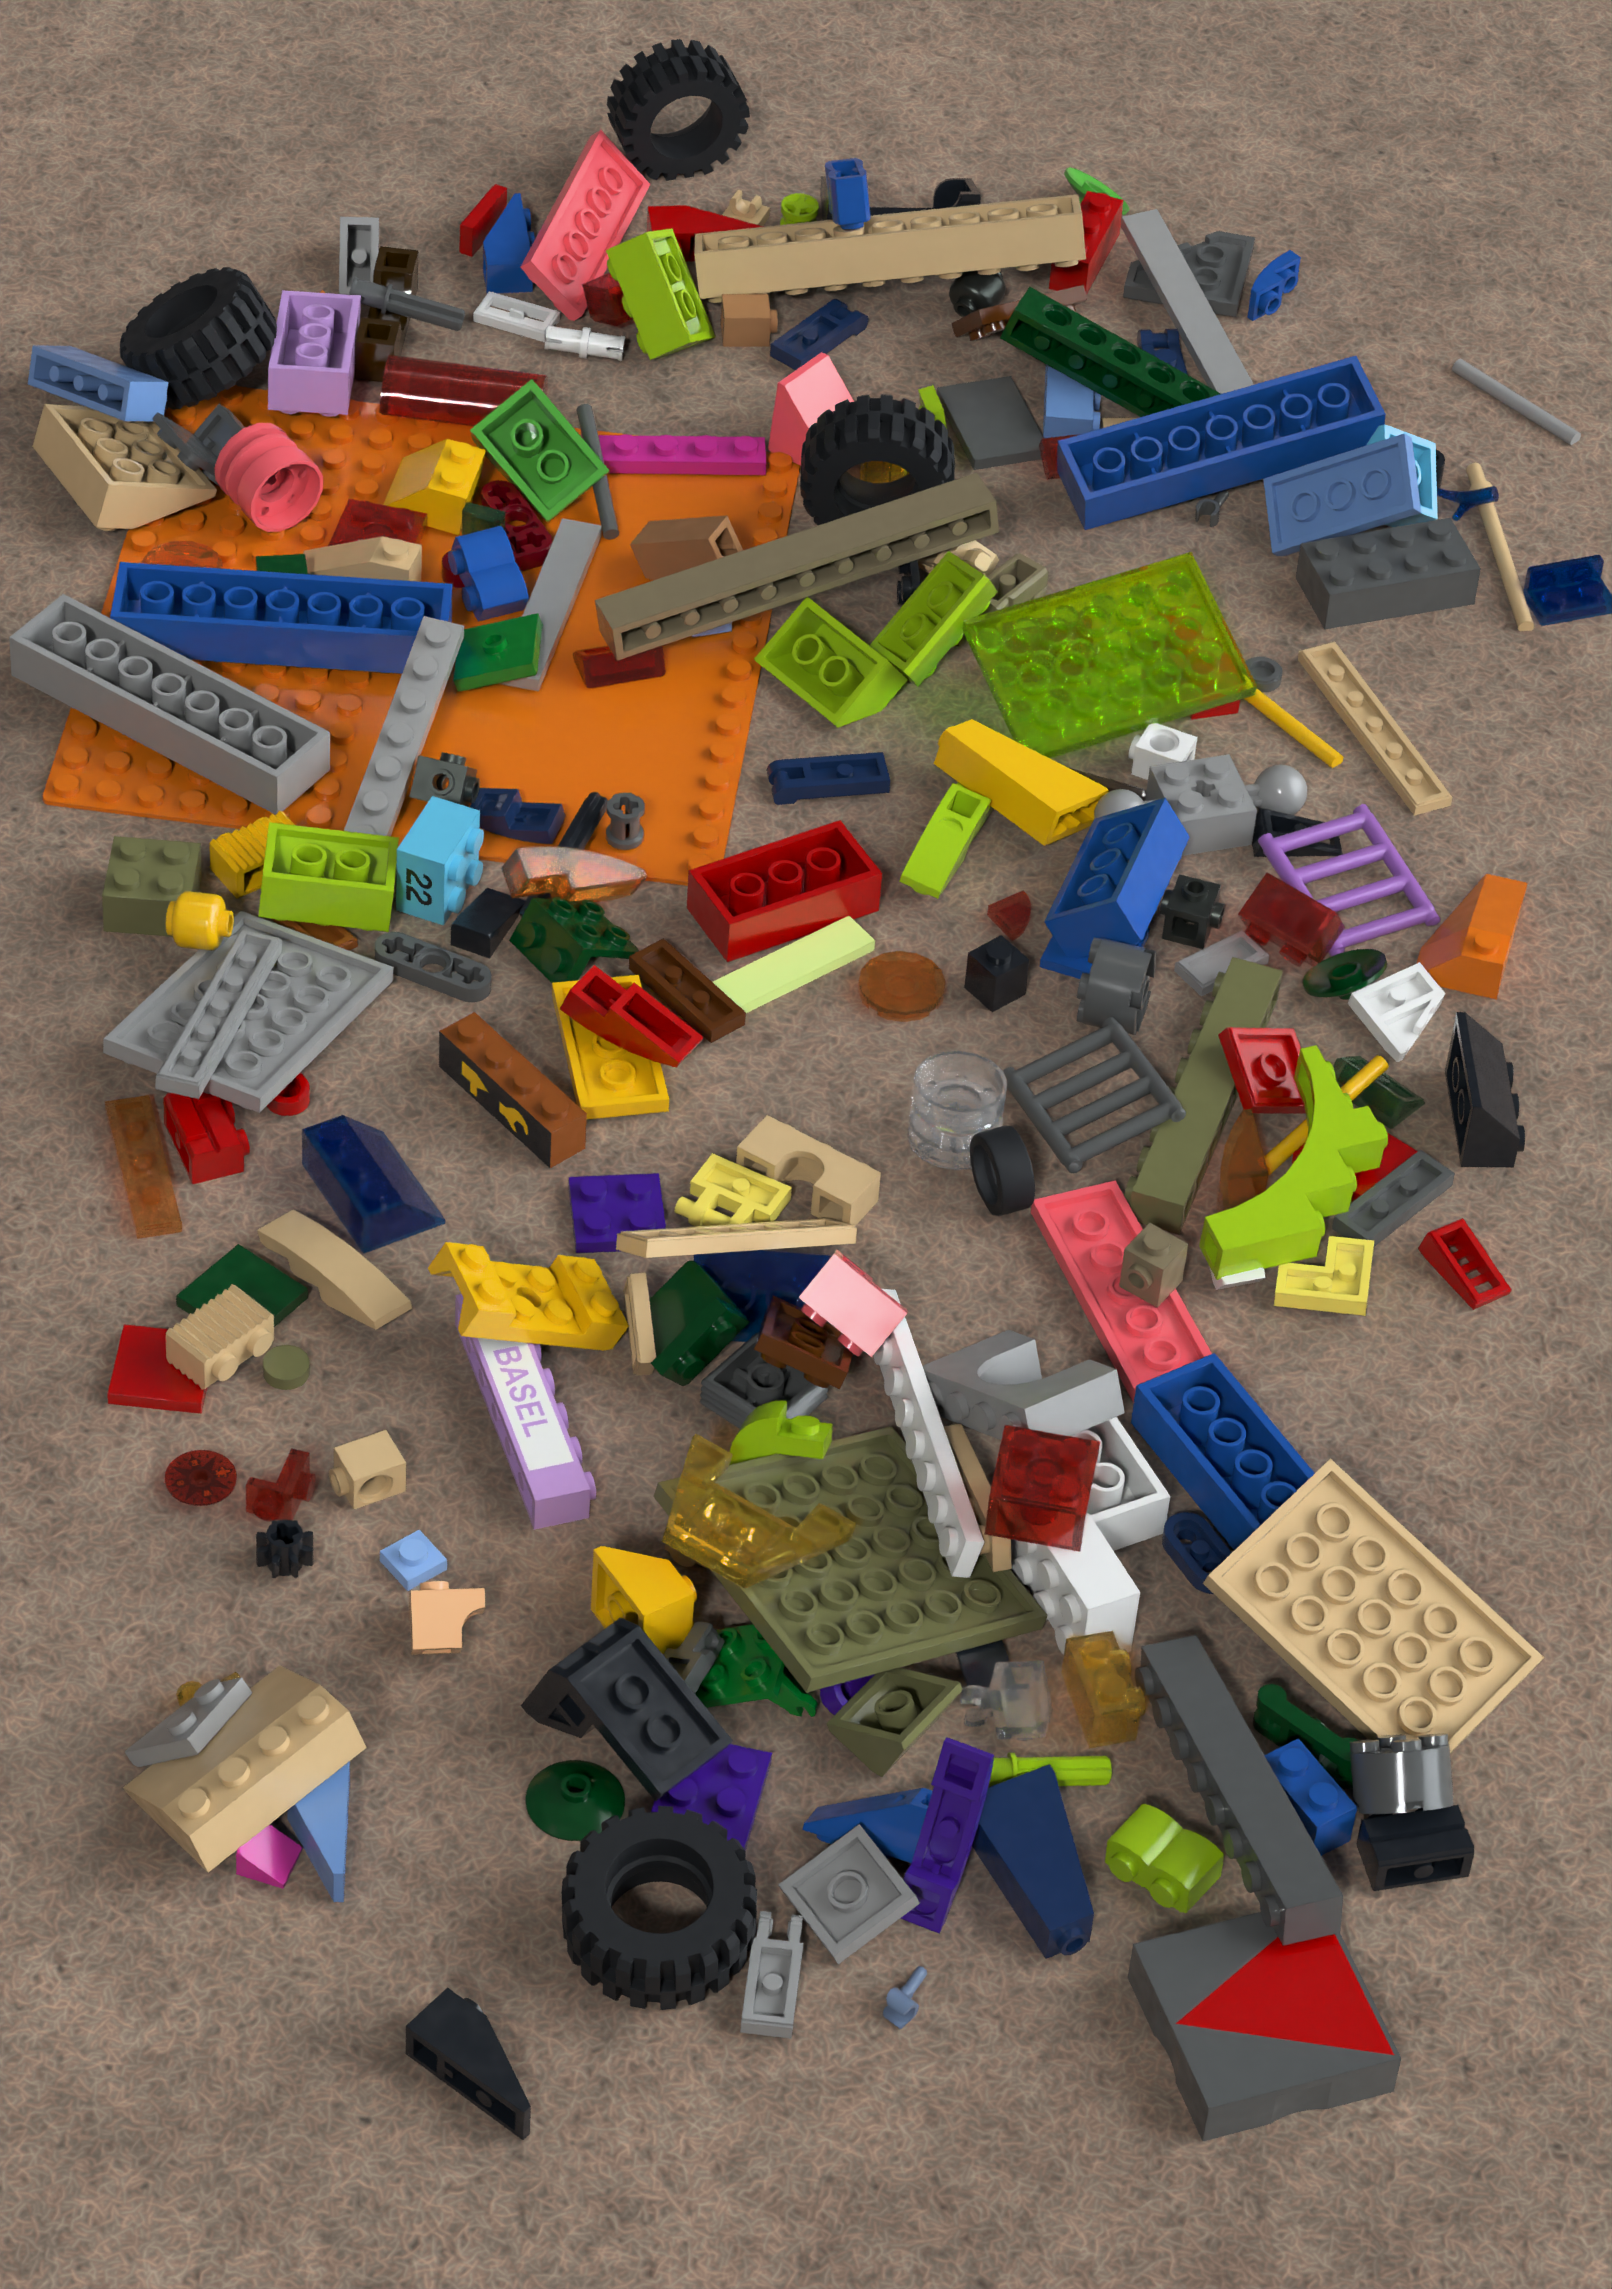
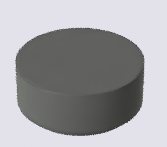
M1254 657L1243 663L1241 676L1261 692H1271L1281 684L1283 671L1276 661L1267 657Z

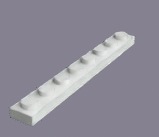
M882 1289L900 1304L896 1290ZM904 1317L875 1352L874 1361L880 1366L884 1377L885 1393L891 1398L895 1410L896 1425L901 1427L906 1442L907 1457L912 1459L917 1474L918 1489L923 1491L928 1506V1519L930 1523H934L939 1538L940 1554L945 1556L952 1577L970 1578L984 1545V1540L910 1329Z

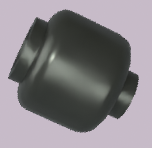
M978 271L962 272V276L954 280L949 290L950 301L954 306L955 312L959 316L965 317L979 309L999 305L1006 291L1001 272L992 275H980Z

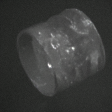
M963 1051L941 1052L926 1058L916 1068L913 1080L912 1108L907 1134L911 1149L922 1160L936 1167L952 1170L972 1169L970 1162V1143L975 1133L1003 1125V1112L1008 1086L1004 1072L993 1061L975 1053Z

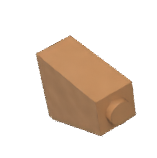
M727 515L649 521L630 544L645 578L653 581L743 551Z

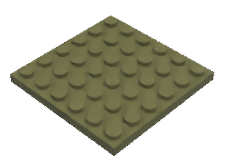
M892 1426L833 1440L823 1459L774 1454L658 1482L653 1496L806 1693L1041 1630L1047 1618L1045 1611L1009 1569L993 1572L985 1554L979 1555L970 1578L951 1576L946 1558L940 1554L939 1538L934 1523H930L928 1519V1506L923 1491L918 1489L917 1474L912 1459L907 1457L906 1443Z

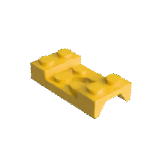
M445 1242L428 1267L431 1275L454 1277L463 1296L458 1331L461 1336L606 1351L614 1348L629 1327L595 1259L558 1255L549 1268L491 1261L484 1246Z

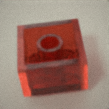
M1005 1425L989 1495L984 1534L1080 1552L1095 1481L1100 1442Z

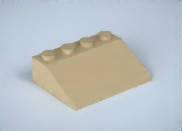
M44 404L32 447L96 528L104 531H114L116 528L134 529L215 497L217 489L200 468L197 471H193L177 457L180 450L172 448L157 435L160 428L154 421H123L86 406Z
M278 1666L250 1688L252 1694L198 1755L152 1764L123 1787L125 1792L208 1873L366 1749V1745L347 1708L320 1684L282 1666Z

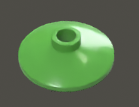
M1068 167L1064 172L1068 183L1080 196V203L1087 191L1104 193L1110 197L1122 199L1109 187L1078 169ZM1123 201L1122 215H1126L1130 209L1127 203Z

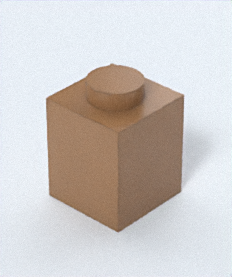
M722 294L720 325L723 347H769L770 333H777L778 319L777 310H770L768 294Z

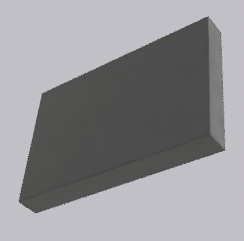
M1011 376L937 387V395L944 413L973 470L1047 459L1049 457V447Z

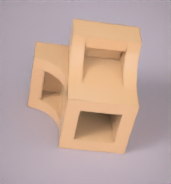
M430 1581L420 1583V1590L411 1591L409 1596L411 1655L461 1653L462 1627L471 1617L484 1613L485 1588L449 1589V1582Z

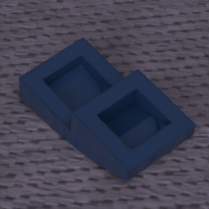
M479 788L476 801L470 805V808L480 810V828L504 837L533 843L552 844L566 817L562 804L522 802L519 789Z

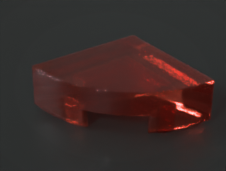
M1024 890L988 905L987 916L1011 941L1024 933L1031 915V903Z

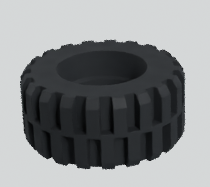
M223 267L221 270L217 268L209 269L204 274L197 273L182 283L174 284L170 290L164 294L160 293L152 299V303L144 306L137 313L138 316L128 323L126 332L122 333L120 357L127 367L168 382L165 409H181L185 405L191 407L198 405L199 401L204 399L208 401L216 397L217 393L224 389H230L236 385L235 382L240 378L249 375L253 371L252 368L265 359L266 352L272 349L274 338L277 335V323L247 274L230 267Z
M870 394L857 397V401L849 402L847 399L836 404L834 411L826 410L817 418V423L815 422L810 426L806 433V441L802 445L800 493L803 497V505L807 513L814 517L816 525H821L955 480L954 445L952 439L948 437V430L939 420L935 421V415L926 408L918 409L915 402L905 398L902 401L893 400L892 395L881 394V398H870ZM882 461L898 465L909 473L892 482L871 483L855 478L847 470L861 463Z
M658 1806V1812L645 1813L644 1807L628 1810V1817L620 1820L617 1815H614L601 1823V1833L598 1834L595 1830L590 1831L580 1841V1851L577 1850L571 1854L566 1865V1877L562 1880L563 1938L567 1940V1952L572 1963L577 1966L581 1965V1976L591 1986H596L599 1982L603 1983V1995L615 2001H618L621 1995L629 1997L630 2006L646 2009L647 2002L660 2003V2010L676 2009V2001L687 2000L688 2005H693L705 2000V1991L711 1989L713 1993H718L729 1984V1972L733 1975L738 1974L747 1962V1951L751 1950L756 1932V1876L752 1863L745 1860V1849L737 1839L731 1838L727 1841V1829L716 1821H711L707 1825L702 1822V1814L691 1810H686L685 1815L673 1813L672 1806ZM650 1882H669L681 1885L695 1893L704 1902L707 1909L698 1920L686 1928L670 1933L658 1934L644 1932L629 1926L614 1913L612 1906L624 1893L636 1886Z

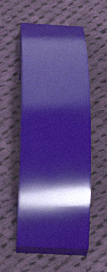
M948 1737L944 1740L931 1783L934 1788L913 1860L903 1879L916 1895L920 1904L900 1919L940 1934L955 1898L977 1831L992 1773L993 1754Z

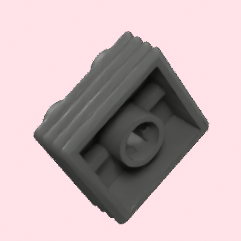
M759 1332L754 1334L701 1381L703 1386L701 1387L700 1403L739 1429L749 1413L762 1404L780 1400L787 1401L786 1418L792 1419L796 1416H808L828 1398L826 1394L828 1388L818 1387L804 1378L803 1372L788 1365L786 1368H778L764 1361L760 1356L761 1353L754 1350Z

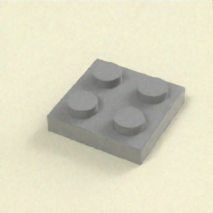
M860 1824L778 1884L782 1892L798 1913L803 1916L805 1922L838 1964L920 1904L916 1895Z

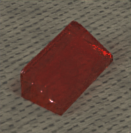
M608 645L577 650L573 653L574 662L587 688L661 677L666 672L663 646L618 661Z

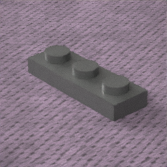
M1419 1150L1350 1204L1348 1212L1335 1215L1332 1229L1345 1238L1374 1240L1375 1247L1453 1185L1455 1173L1422 1150Z

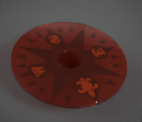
M209 1450L186 1452L175 1458L165 1472V1485L169 1493L178 1501L193 1506H207L224 1500L232 1493L237 1482V1473L232 1462L222 1454Z

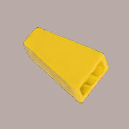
M973 719L948 727L938 740L939 749L933 764L965 788L991 799L990 806L1043 846L1090 827L1094 820L1096 804L1109 791L1103 785Z

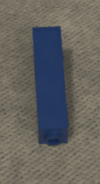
M1049 1764L989 1787L972 1847L1045 1959L1060 1953L1063 1955L1077 1953L1087 1942H1090L1094 1911L1055 1771Z

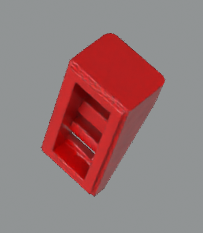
M1463 1218L1428 1232L1418 1247L1424 1258L1473 1310L1504 1297L1512 1291ZM1455 1246L1458 1251L1451 1253L1448 1248ZM1464 1258L1469 1261V1263L1462 1266L1457 1262ZM1475 1270L1481 1274L1472 1279H1469L1466 1275ZM1489 1282L1493 1287L1480 1294L1475 1289V1287Z

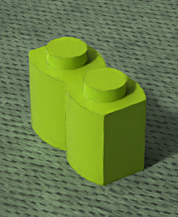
M1142 1804L1107 1840L1105 1863L1109 1865L1111 1872L1118 1879L1124 1882L1133 1881L1141 1887H1145L1159 1905L1166 1908L1173 1907L1182 1913H1187L1221 1877L1224 1860L1223 1852L1211 1841L1196 1832L1183 1829L1168 1814L1147 1804Z

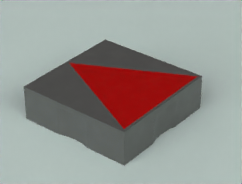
M1261 1912L1133 1944L1128 1980L1154 2036L1165 2048L1171 2060L1176 2085L1202 2141L1268 2125L1296 2112L1329 2109L1394 2092L1401 2056L1340 1933L1283 1946L1273 1926L1267 1927Z

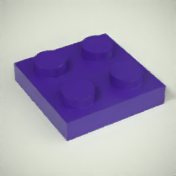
M659 1173L569 1177L568 1189L576 1253L621 1252L616 1250L617 1233H621V1231L666 1229Z

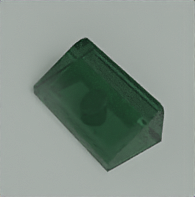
M1361 1056L1337 1058L1333 1068L1340 1088L1360 1071L1368 1061ZM1386 1073L1380 1075L1352 1101L1358 1107L1369 1106L1375 1118L1390 1129H1393L1425 1104L1424 1099Z

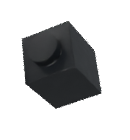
M1000 935L968 952L964 988L993 1013L1026 994L1029 959Z

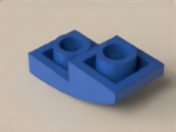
M1289 250L1277 257L1256 278L1250 295L1247 316L1250 320L1254 321L1265 314L1271 315L1275 313L1281 305L1282 293H1289L1297 285L1301 257L1293 251Z

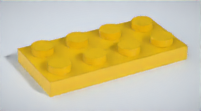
M639 975L611 977L626 990L634 982L642 988ZM579 980L552 983V999L576 1104L587 1113V1119L669 1112V1096L661 1063L630 1053L606 1041L560 1010L569 990Z

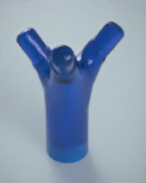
M1495 486L1471 491H1449L1437 487V496L1459 503L1457 511L1452 516L1454 521H1458L1472 507L1497 502L1499 499L1498 490Z

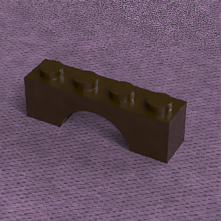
M380 246L374 267L373 283L385 287L393 284L392 289L416 296L418 290L419 251ZM370 306L368 318L361 317L355 339V379L394 383L410 317L389 311L381 314V309Z

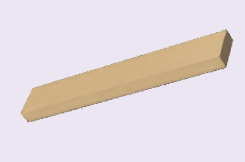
M1336 642L1299 651L1298 661L1413 815L1451 806L1452 796Z
M820 1218L621 1231V1233H617L616 1250L645 1258L855 1244L857 1228L848 1223Z

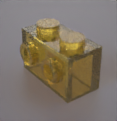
M1113 1631L1067 1638L1061 1674L1089 1749L1135 1741L1140 1716L1146 1713V1703L1141 1687H1134L1131 1680V1662L1127 1650L1119 1648Z

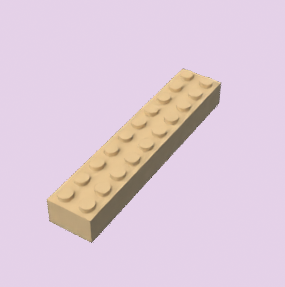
M1078 194L873 215L869 221L864 222L863 227L857 229H842L841 225L835 224L833 220L699 233L695 234L694 250L700 299L708 298V301L711 303H721L722 294L770 295V292L785 290V294L798 295L808 292V288L823 287L826 291H837L845 289L847 287L846 284L862 282V286L876 287L885 284V280L900 279L903 283H915L922 281L924 276L939 275V278L953 279L962 276V272L978 271L980 275H992L999 273L1001 268L1016 267L1019 271H1031L1038 269L1039 264L1055 263L1057 267H1070L1078 264V260L1086 259L1083 217Z

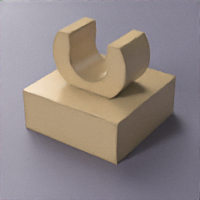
M737 190L731 198L728 208L722 215L763 226L769 218L770 207L763 206L761 197L757 195L751 202L743 200L742 191Z

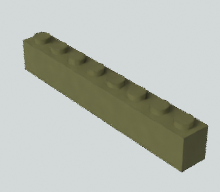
M1232 957L1226 973L1218 972L1212 991V997H1215L1214 1001L1206 1000L1200 1018V1025L1203 1027L1201 1030H1193L1187 1054H1190L1189 1059L1181 1058L1175 1076V1083H1178L1176 1088L1169 1087L1186 1111V1116L1179 1122H1173L1169 1119L1151 1129L1149 1139L1152 1142L1151 1148L1143 1146L1136 1170L1140 1172L1138 1178L1131 1176L1126 1186L1124 1196L1139 1223L1144 1225L1151 1223L1162 1230L1180 1235L1238 1096L1218 1034L1227 1027L1266 1028L1278 1001L1282 970Z

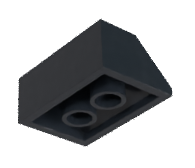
M1456 1012L1445 1068L1461 1167L1514 1168L1517 1152L1524 1151L1525 1130L1524 1126L1517 1125L1516 1121L1519 1116V1097L1517 1093H1511L1514 1076L1512 1062H1506L1503 1044L1466 1012Z

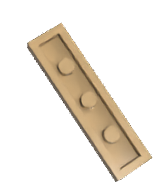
M962 1424L944 1426L984 1540V1545L979 1555L985 1554L993 1572L1012 1569L1011 1529Z

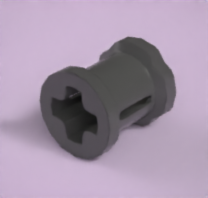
M618 793L607 801V814L611 820L606 828V840L612 847L620 850H630L638 847L643 842L644 830L640 825V818L644 815L645 803L642 798L632 793ZM622 805H625V814L621 810ZM626 828L629 832V837L627 838L625 837Z

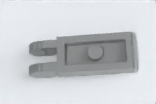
M760 1911L757 1937H754L753 1944L751 1945L740 2033L792 2039L803 1943H800L803 1916H791L787 1928L788 1941L769 1939L773 1928L772 1912Z

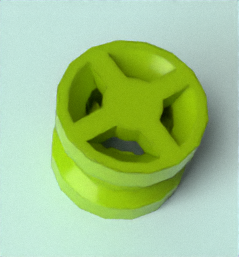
M802 193L790 194L784 197L781 201L783 217L780 220V225L815 222L819 203L812 196Z

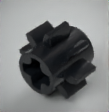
M273 1520L266 1533L257 1532L256 1565L257 1567L268 1566L272 1572V1578H276L279 1575H292L294 1578H297L298 1571L303 1565L313 1566V1532H303L297 1520Z

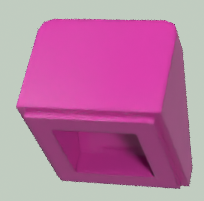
M269 1824L247 1843L238 1848L236 1853V1874L284 1889L302 1853V1846Z

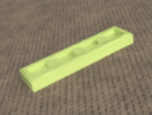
M847 916L713 981V983L748 1013L874 951L875 940L850 916Z

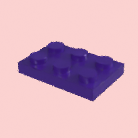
M730 1744L725 1750L656 1802L654 1801L651 1812H658V1806H672L673 1813L685 1815L686 1810L702 1814L703 1823L709 1825L711 1821H716L727 1829V1841L731 1838L737 1839L746 1851L771 1766L772 1753Z

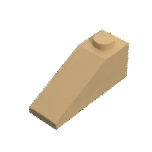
M382 536L304 550L303 552L306 556L308 574L421 582L422 545Z

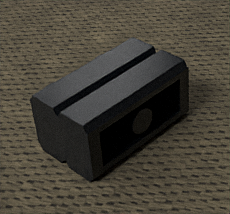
M1459 1805L1423 1811V1808H1418L1414 1812L1401 1814H1372L1367 1819H1361L1356 1844L1373 1891L1469 1877L1474 1857V1845L1468 1829H1465V1821Z

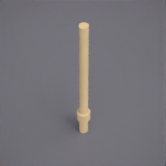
M1472 463L1466 468L1471 484L1469 494L1472 503L1479 508L1518 630L1532 631L1534 623L1494 506L1496 496L1492 484L1486 481L1482 466L1479 463Z

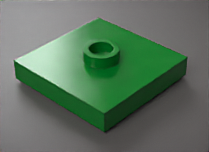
M536 613L464 629V638L456 657L453 678L457 691H466L537 675L543 626L539 614Z

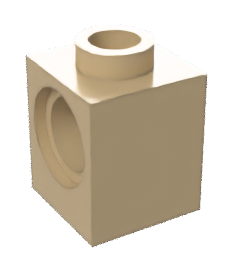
M383 1430L335 1447L334 1468L329 1470V1478L336 1495L339 1497L345 1495L352 1508L357 1509L405 1492L406 1461L387 1430Z

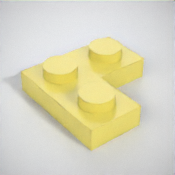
M1329 1236L1325 1266L1297 1263L1279 1265L1274 1306L1366 1316L1374 1240Z

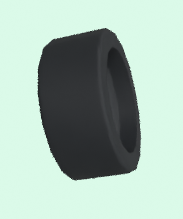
M1005 1125L975 1133L970 1143L971 1168L977 1190L990 1213L1002 1216L1030 1208L1034 1203L1035 1180L1031 1160L1018 1132L1012 1126Z

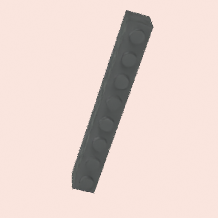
M1197 1635L1142 1646L1141 1666L1135 1669L1137 1689L1142 1697H1148L1152 1705L1156 1725L1159 1728H1165L1169 1736L1174 1758L1183 1761L1187 1769L1188 1781L1192 1791L1201 1794L1205 1802V1810L1210 1824L1219 1827L1223 1835V1843L1228 1857L1237 1860L1241 1868L1246 1890L1249 1893H1255L1260 1903V1911L1267 1927L1273 1926L1283 1946L1340 1933L1343 1894Z

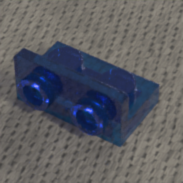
M1600 555L1531 566L1527 569L1523 593L1528 606L1541 626L1612 614V594L1601 579L1604 560Z

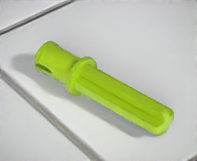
M1009 1752L1007 1757L994 1758L988 1788L1049 1764L1055 1771L1059 1786L1107 1785L1112 1777L1111 1761L1107 1756L1016 1757L1014 1752Z

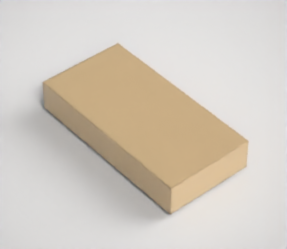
M646 1273L630 1274L627 1277L623 1292L627 1323L629 1325L628 1334L633 1374H636V1376L650 1375L654 1371L651 1362L656 1358L647 1276Z

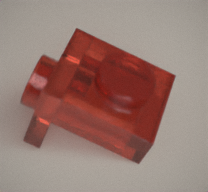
M291 1448L276 1483L250 1477L245 1486L246 1512L255 1514L264 1521H293L301 1501L309 1502L315 1488L316 1475L310 1473V1453Z

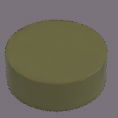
M293 1345L276 1346L270 1349L263 1358V1377L274 1388L281 1390L295 1389L302 1386L309 1378L310 1360L307 1353L299 1347Z

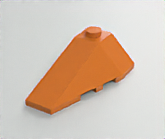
M1485 874L1421 947L1417 963L1420 962L1440 987L1497 1000L1528 883Z

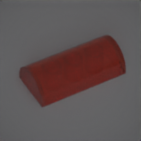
M389 355L384 370L379 413L382 415L475 426L531 379L547 396L548 376L530 372Z

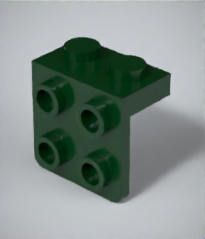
M553 897L552 899L532 898L509 939L551 983L578 980L591 956L629 959L630 955L639 951L630 941V935L624 929L613 925L604 916L605 911L600 905L586 899L577 902L566 901L559 897Z
M687 1261L649 1299L656 1358L651 1364L661 1376L681 1386H685L750 1322L704 1268L695 1261Z

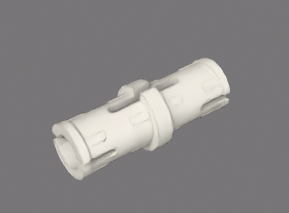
M548 325L544 349L578 353L579 358L587 359V355L622 361L626 336L591 332V328L583 327L582 330Z

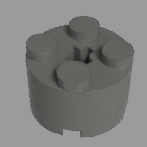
M1094 937L1088 962L1092 963L1090 974L1082 973L1078 986L1077 998L1081 999L1078 1008L1077 1021L1102 1028L1104 1020L1114 1017L1128 1034L1136 1035V1031L1139 1032L1149 1003L1151 991H1148L1150 977L1154 978L1156 951Z
M1402 1734L1376 1737L1377 1740L1350 1742L1353 1797L1359 1813H1407V1810L1423 1808V1811L1454 1805L1448 1734L1420 1735L1418 1739H1406V1735Z

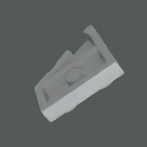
M242 1677L220 1682L219 1679L211 1680L201 1686L195 1692L192 1699L125 1751V1754L132 1764L137 1767L198 1755L248 1699L252 1691Z

